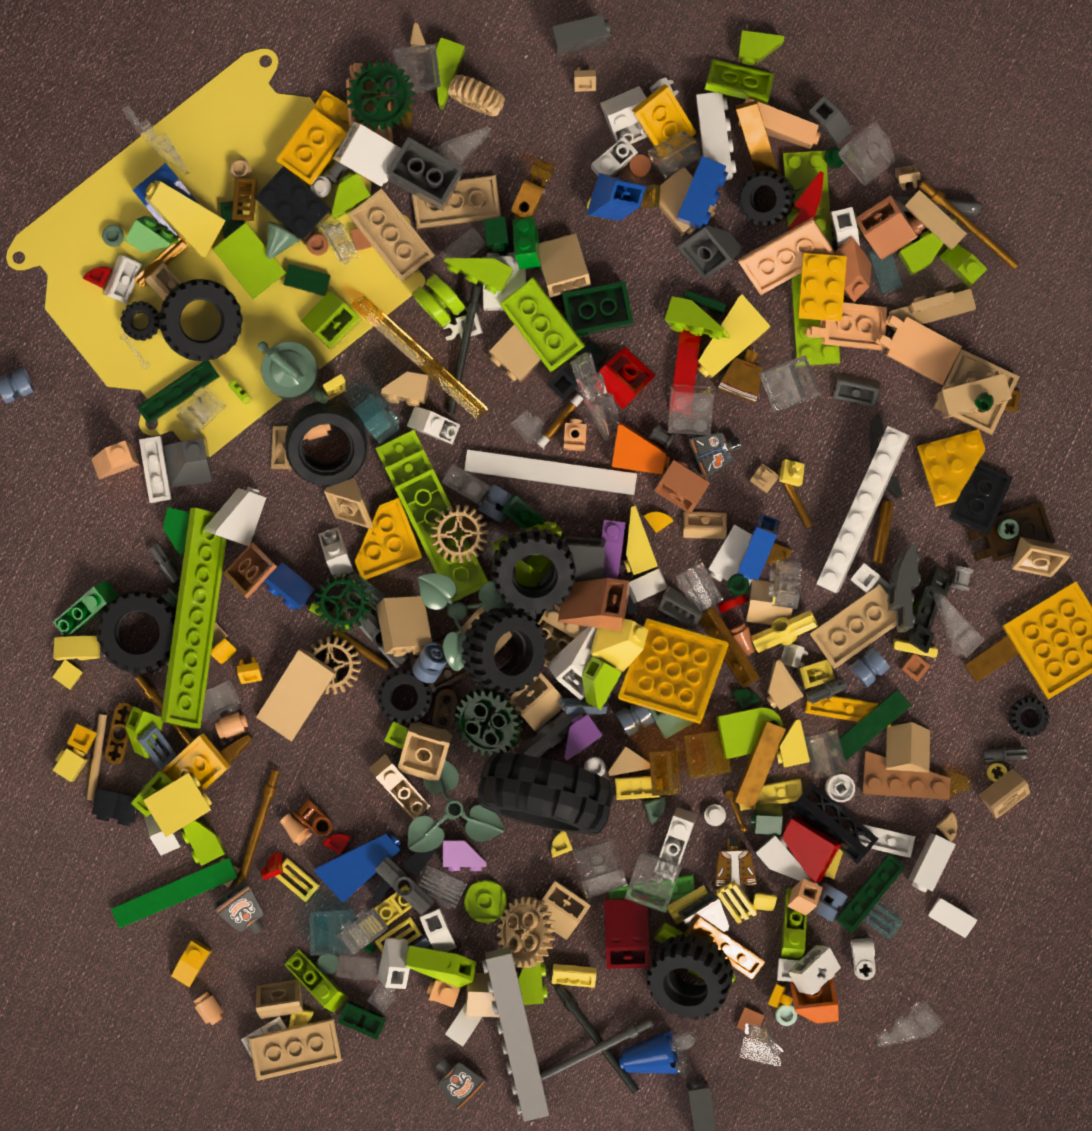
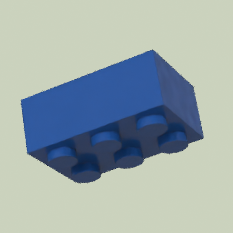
M704 156L701 157L678 213L677 221L701 230L702 225L707 226L711 216V212H708L710 205L715 207L720 194L717 192V188L719 185L723 187L728 172L725 171L726 165Z

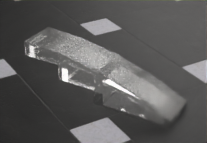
M129 105L122 109L135 130L156 153L184 174L190 173L166 133L158 137L148 119L140 123Z
M585 352L571 362L572 369L583 400L604 440L609 441L617 435L618 422H620L613 394L606 391L603 375L596 372L592 354Z

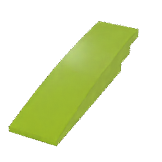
M412 430L375 448L436 574L445 575L454 582L456 593L450 598L452 602L480 590L488 580L477 557L473 553L470 554L472 561H468L466 556H463V563H459V556H456L455 562H451L452 555L449 554L444 559V550L441 553L436 552L441 547L440 544L432 545V542L438 540L437 537H430L432 533L437 534V530L431 528L432 525H439L434 519L435 517L441 520L444 518L440 514L441 511L448 515V507L451 504L415 431ZM455 517L446 522L443 532L451 531L454 528ZM459 527L458 532L450 533L449 535H455V537H458V540H461L465 533ZM443 538L446 546L457 552L455 540ZM466 539L464 551L471 548L468 539Z

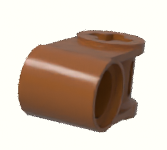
M306 798L304 805L297 812L293 813L300 822L308 826L319 836L329 835L334 829L333 821L309 798ZM321 820L327 821L329 825L326 832H321L318 829V823Z

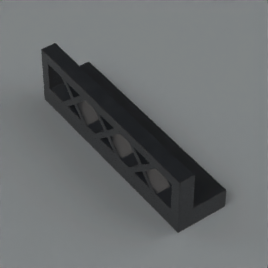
M813 783L791 807L794 812L810 825L840 842L842 845L839 849L857 864L879 839ZM810 791L818 797L819 803H813L806 797ZM825 807H831L835 811L836 817L828 816L825 813ZM841 821L849 822L852 826V831H846L842 827ZM858 835H864L871 841L867 847L859 841Z

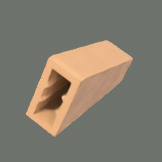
M746 98L745 103L751 102V101H754V100H753V99H750V98ZM758 102L768 136L811 149L813 144L817 145L821 132L817 131L819 125Z

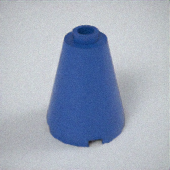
M672 1030L665 1031L622 1051V1056H619L621 1069H625L627 1073H680L681 1070L677 1068V1066H681L677 1041L672 1042L671 1037L674 1036Z

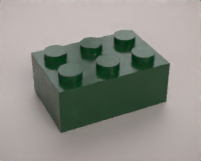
M625 281L562 293L566 321L579 337L632 327L634 324Z

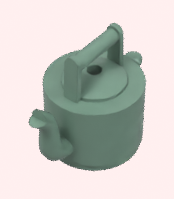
M265 341L258 344V350L266 354L261 366L262 378L267 387L277 397L295 401L309 396L312 400L318 401L321 404L328 402V397L317 386L320 373L318 363L305 346L296 342H282L269 349Z

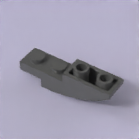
M911 544L903 550L896 562L890 580L888 611H896L897 632H906L913 628L915 624V614L912 610L914 594L911 590L919 586L921 575L918 571L919 552L917 551L916 544Z

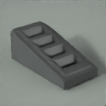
M670 586L664 593L657 608L694 630L703 614L701 610Z

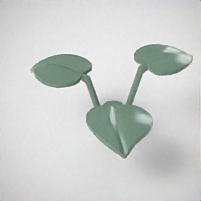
M435 573L419 576L420 596L428 608L439 610L444 608L448 602L447 615L454 619L459 634L450 632L446 635L443 641V653L449 666L454 671H459L466 663V661L462 660L461 653L464 652L462 642L467 637L463 635V629L459 620L466 617L467 610L484 606V611L489 612L493 608L500 609L502 607L510 609L511 604H505L502 600L501 595L495 589L494 581H489L481 587L479 599L482 603L465 606L463 603L452 602L450 599L456 593V586L449 577Z
M446 760L439 781L423 779L424 786L429 793L437 794L441 792L448 801L444 807V816L436 823L429 816H419L411 822L408 829V848L412 851L428 852L439 847L445 835L438 826L447 818L453 820L462 816L465 820H468L465 825V831L469 838L477 842L488 841L504 832L503 824L496 813L483 808L481 805H477L471 808L468 817L463 812L462 804L459 801H453L446 794L445 791L453 790L459 782L458 771Z

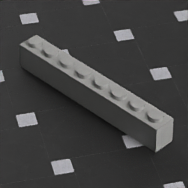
M511 947L485 952L486 960H483L482 964L485 974L489 973L490 981H487L489 993H494L495 1001H492L494 1014H499L500 1021L496 1022L499 1035L503 1034L505 1041L501 1042L504 1055L508 1054L510 1060L506 1062L508 1074H513L514 1082H511L513 1095L518 1094L519 1102H515L518 1115L522 1114L524 1122L549 1116L548 1105Z

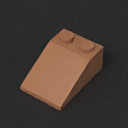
M251 542L250 546L239 555L223 574L248 599L277 565Z

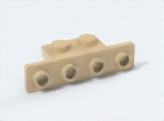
M971 289L957 293H947V290H942L934 293L935 297L927 299L925 295L914 298V302L909 306L892 310L888 314L889 316L897 317L901 321H903L904 317H908L923 325L976 309Z

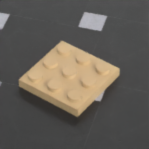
M961 349L944 385L956 382L957 386H959L966 379L977 377L978 380H981L986 374L998 371L999 375L1005 373L1010 393L1012 394L1020 376ZM937 398L933 408L941 411ZM1007 402L994 405L989 411L979 409L953 417L992 435Z

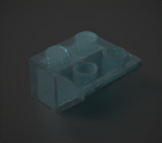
M355 909L310 911V955H336L356 952L355 946H353L355 938Z

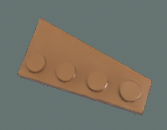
M865 751L863 794L950 799L951 778L930 771L927 773L886 770V757Z

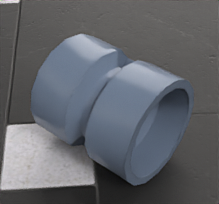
M24 367L12 371L11 376L8 374L0 376V394L6 404L17 400L18 395L24 397L35 392Z
M493 484L487 493L488 500H483L478 511L495 522L502 524L507 515L501 511V508L513 495Z
M430 642L422 649L420 656L412 667L413 674L420 681L433 683L440 676L447 664L443 653V646Z
M871 647L863 654V660H856L849 668L864 686L869 687L875 682V676H882L890 669V666Z
M631 704L630 709L625 707L615 713L628 737L637 733L640 726L645 728L655 722L648 708L636 704Z
M824 882L821 886L822 891L818 904L813 911L833 922L839 913L837 908L843 906L848 896ZM827 896L834 899L831 905L825 902Z

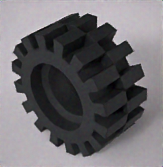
M135 301L131 305L128 304L126 310L122 311L123 315L120 317L121 327L130 338L137 341H146V339L150 340L154 334L158 333L157 330L160 329L159 313L151 304ZM138 313H144L149 318V323L144 329H137L133 325V318Z
M1023 698L1016 701L1009 713V723L1012 725L1013 730L1017 731L1020 735L1029 737L1039 735L1049 725L1048 719L1050 714H1048V708L1045 707L1042 701L1036 698ZM1029 708L1037 713V721L1030 726L1025 725L1021 720L1022 712Z

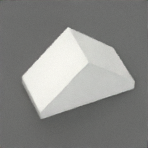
M151 814L148 817L144 816L149 837L160 855L181 847L175 832L165 837Z

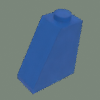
M760 513L738 573H741L744 578L750 580L759 579L776 539L780 520Z

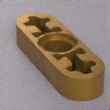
M120 703L114 711L105 751V758L111 764H119L126 757L129 736L125 725L116 724V721L122 720V714L119 713V710L124 709L125 706L127 711L131 713L133 706L129 703ZM129 715L125 717L124 722H127ZM118 727H122L126 731V736L122 740H118L114 736V731ZM112 741L124 743L123 747H118V753L121 754V757L116 758L115 761L113 756L110 755V752L114 751L116 745H111Z

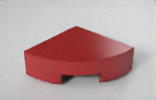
M108 267L92 269L85 274L83 279L103 289L112 269Z
M743 594L719 604L718 608L720 613L748 602V599Z
M335 834L328 837L322 844L341 855L352 836Z
M278 851L269 857L270 860L265 868H262L261 878L264 880L283 873L282 854Z

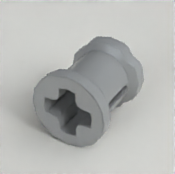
M955 566L956 574L954 582L951 583L950 587L969 591V579L974 570Z

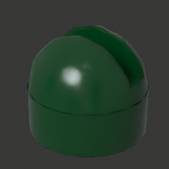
M982 392L975 399L976 407L982 411H989L994 403L993 396L987 394L988 392Z

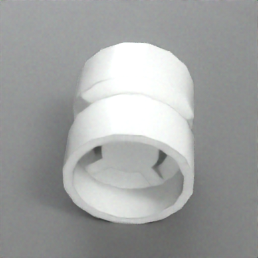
M834 774L826 780L825 792L832 800L845 802L853 797L855 784L847 775Z

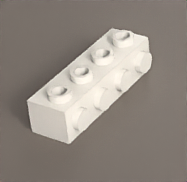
M717 92L697 94L696 103L703 156L726 165L725 171L728 172L726 180H732V173H736L735 160L731 161L730 152H733L732 139L728 140L727 131H731L730 119L725 118L724 110H728L727 97H723L721 93Z

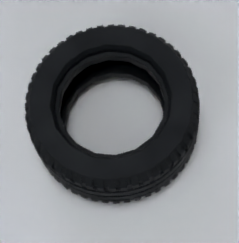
M328 400L326 404H321L317 401L307 404V406H304L303 409H300L292 417L286 431V457L292 470L300 478L302 477L304 481L311 482L313 485L317 484V486L329 487L330 485L333 486L353 478L363 467L368 450L367 432L361 418L349 406L347 407L345 404L337 403L336 401L331 402V400ZM324 424H331L341 428L351 442L347 453L342 458L333 462H321L313 459L306 453L302 445L304 436L310 429Z

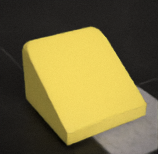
M755 892L753 906L758 910L773 911L777 897L774 894Z

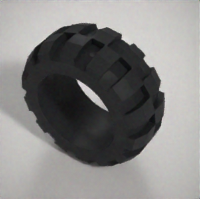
M506 752L493 753L485 762L477 790L479 804L496 814L540 827L588 835L599 834L608 823L614 797L611 781L598 774L545 758Z

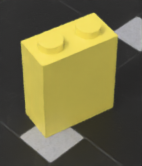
M187 773L143 800L165 837H168L211 810L209 806L212 803L206 793L202 795L198 787L201 785L195 775L190 776Z

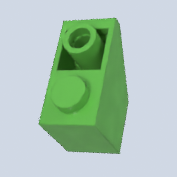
M143 216L135 220L125 241L140 252L170 247L178 243L179 239L169 229L162 228L156 224L157 222L153 218Z

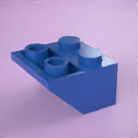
M599 173L587 214L621 221L640 207L646 186L631 179Z
M283 562L264 580L268 584L266 589L277 597L279 594L285 599L282 602L293 610L296 608L301 610L317 591Z

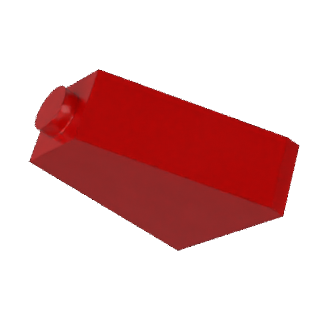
M799 817L788 820L783 828L785 832L782 839L810 880L814 883L822 881L842 844Z

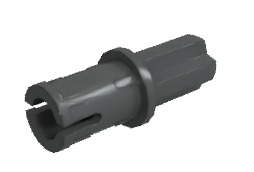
M157 543L151 546L149 552L158 564V570L161 569L169 584L172 585L180 580L181 576L173 566V560L168 558L161 545Z
M840 677L829 683L824 682L820 687L807 692L808 702L814 704L825 698L830 699L834 694L846 690V683L840 685L845 680Z
M1003 746V748L984 749V762L1004 761V763H1007V760L1027 759V749L1025 747L1006 748V746Z

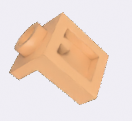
M436 979L435 982H430L427 994L430 995L429 1000L431 1001L434 1000L454 1007L460 988Z

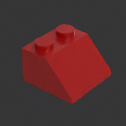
M624 347L604 365L592 381L613 399L616 404L624 409L656 375Z

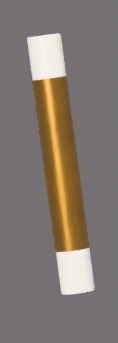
M579 394L575 395L539 439L537 444L541 448L545 447L581 403L583 398Z

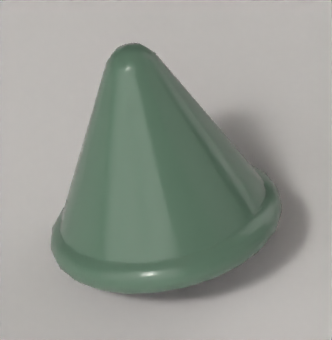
M269 221L266 257L269 259L274 258L292 245L299 243V238L278 224Z

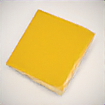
M223 638L211 649V655L220 664H223L237 650L228 639Z

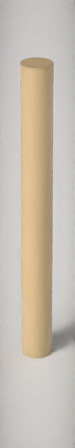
M98 715L97 735L95 737L86 800L95 801L107 715Z

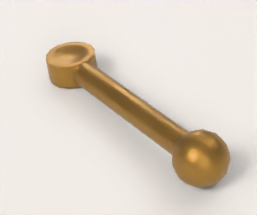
M728 790L725 796L730 800L740 825V832L745 833L748 828L743 823L737 806L733 801V791Z

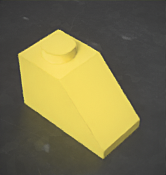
M794 720L779 745V751L776 753L778 764L782 763L784 768L810 762L801 720Z

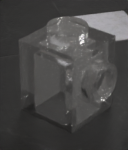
M528 410L524 411L510 423L527 445L530 442L535 444L543 437L541 433L544 429L541 426L544 423L536 414L532 416Z
M379 982L367 1001L385 1013L398 993L395 991L396 988H386Z

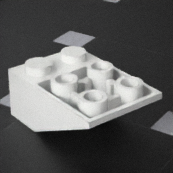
M589 626L547 664L554 677L580 700L585 697L582 673L593 656L590 652L597 628Z

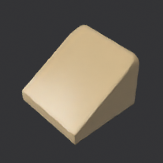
M415 23L413 24L410 45L413 49L427 51L419 25Z

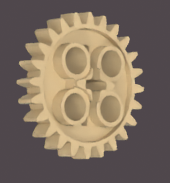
M522 897L521 899H515V903H509L510 909H504L506 916H500L503 924L498 925L501 932L497 936L501 937L502 940L498 942V945H503V948L511 947L516 967L531 968V966H537L538 962L543 963V956H549L547 948H553L550 941L555 940V938L551 936V933L555 932L556 929L551 928V925L555 920L549 919L552 912L547 911L548 905H542L543 901L537 900V898Z

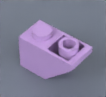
M443 840V867H448V871H461V867H469V871H482V867H487V861L466 840Z

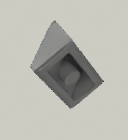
M838 373L833 398L875 407L880 382Z

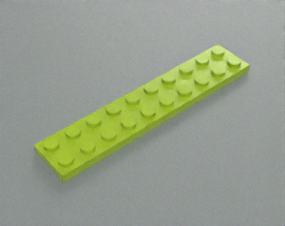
M826 151L783 153L784 177L789 180L788 184L793 186L792 194L795 193V198H793L792 202H794V205L820 171L824 173L821 200L814 220L832 246L827 163L825 162ZM793 207L790 208L791 212L787 215V228L799 214ZM800 273L791 278L797 366L840 364L839 346L821 344L822 338L805 337L806 328H811L812 326L819 327L820 320L798 318L801 286Z
M190 508L161 722L194 729H201L227 540L204 531L205 526L216 513L199 508Z

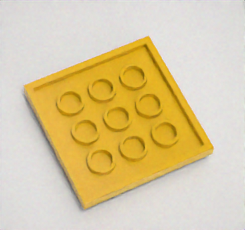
M1076 581L1002 626L1047 700L1092 673V606Z
M646 619L644 628L648 629L644 649L629 665L618 695L619 700L701 724L729 646L728 642Z

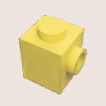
M67 748L65 751L61 750L55 759L58 763L53 771L68 781L74 782L88 759L84 757V752L73 748V750L71 748Z

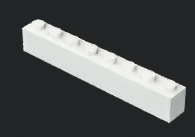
M887 426L817 581V585L835 593L840 591L907 443L909 434Z

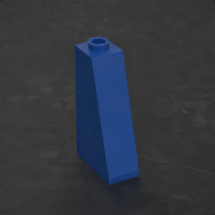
M386 833L317 867L314 872L344 902L376 873L374 869L387 856L391 859L401 850L399 847L401 842L394 834L389 836Z

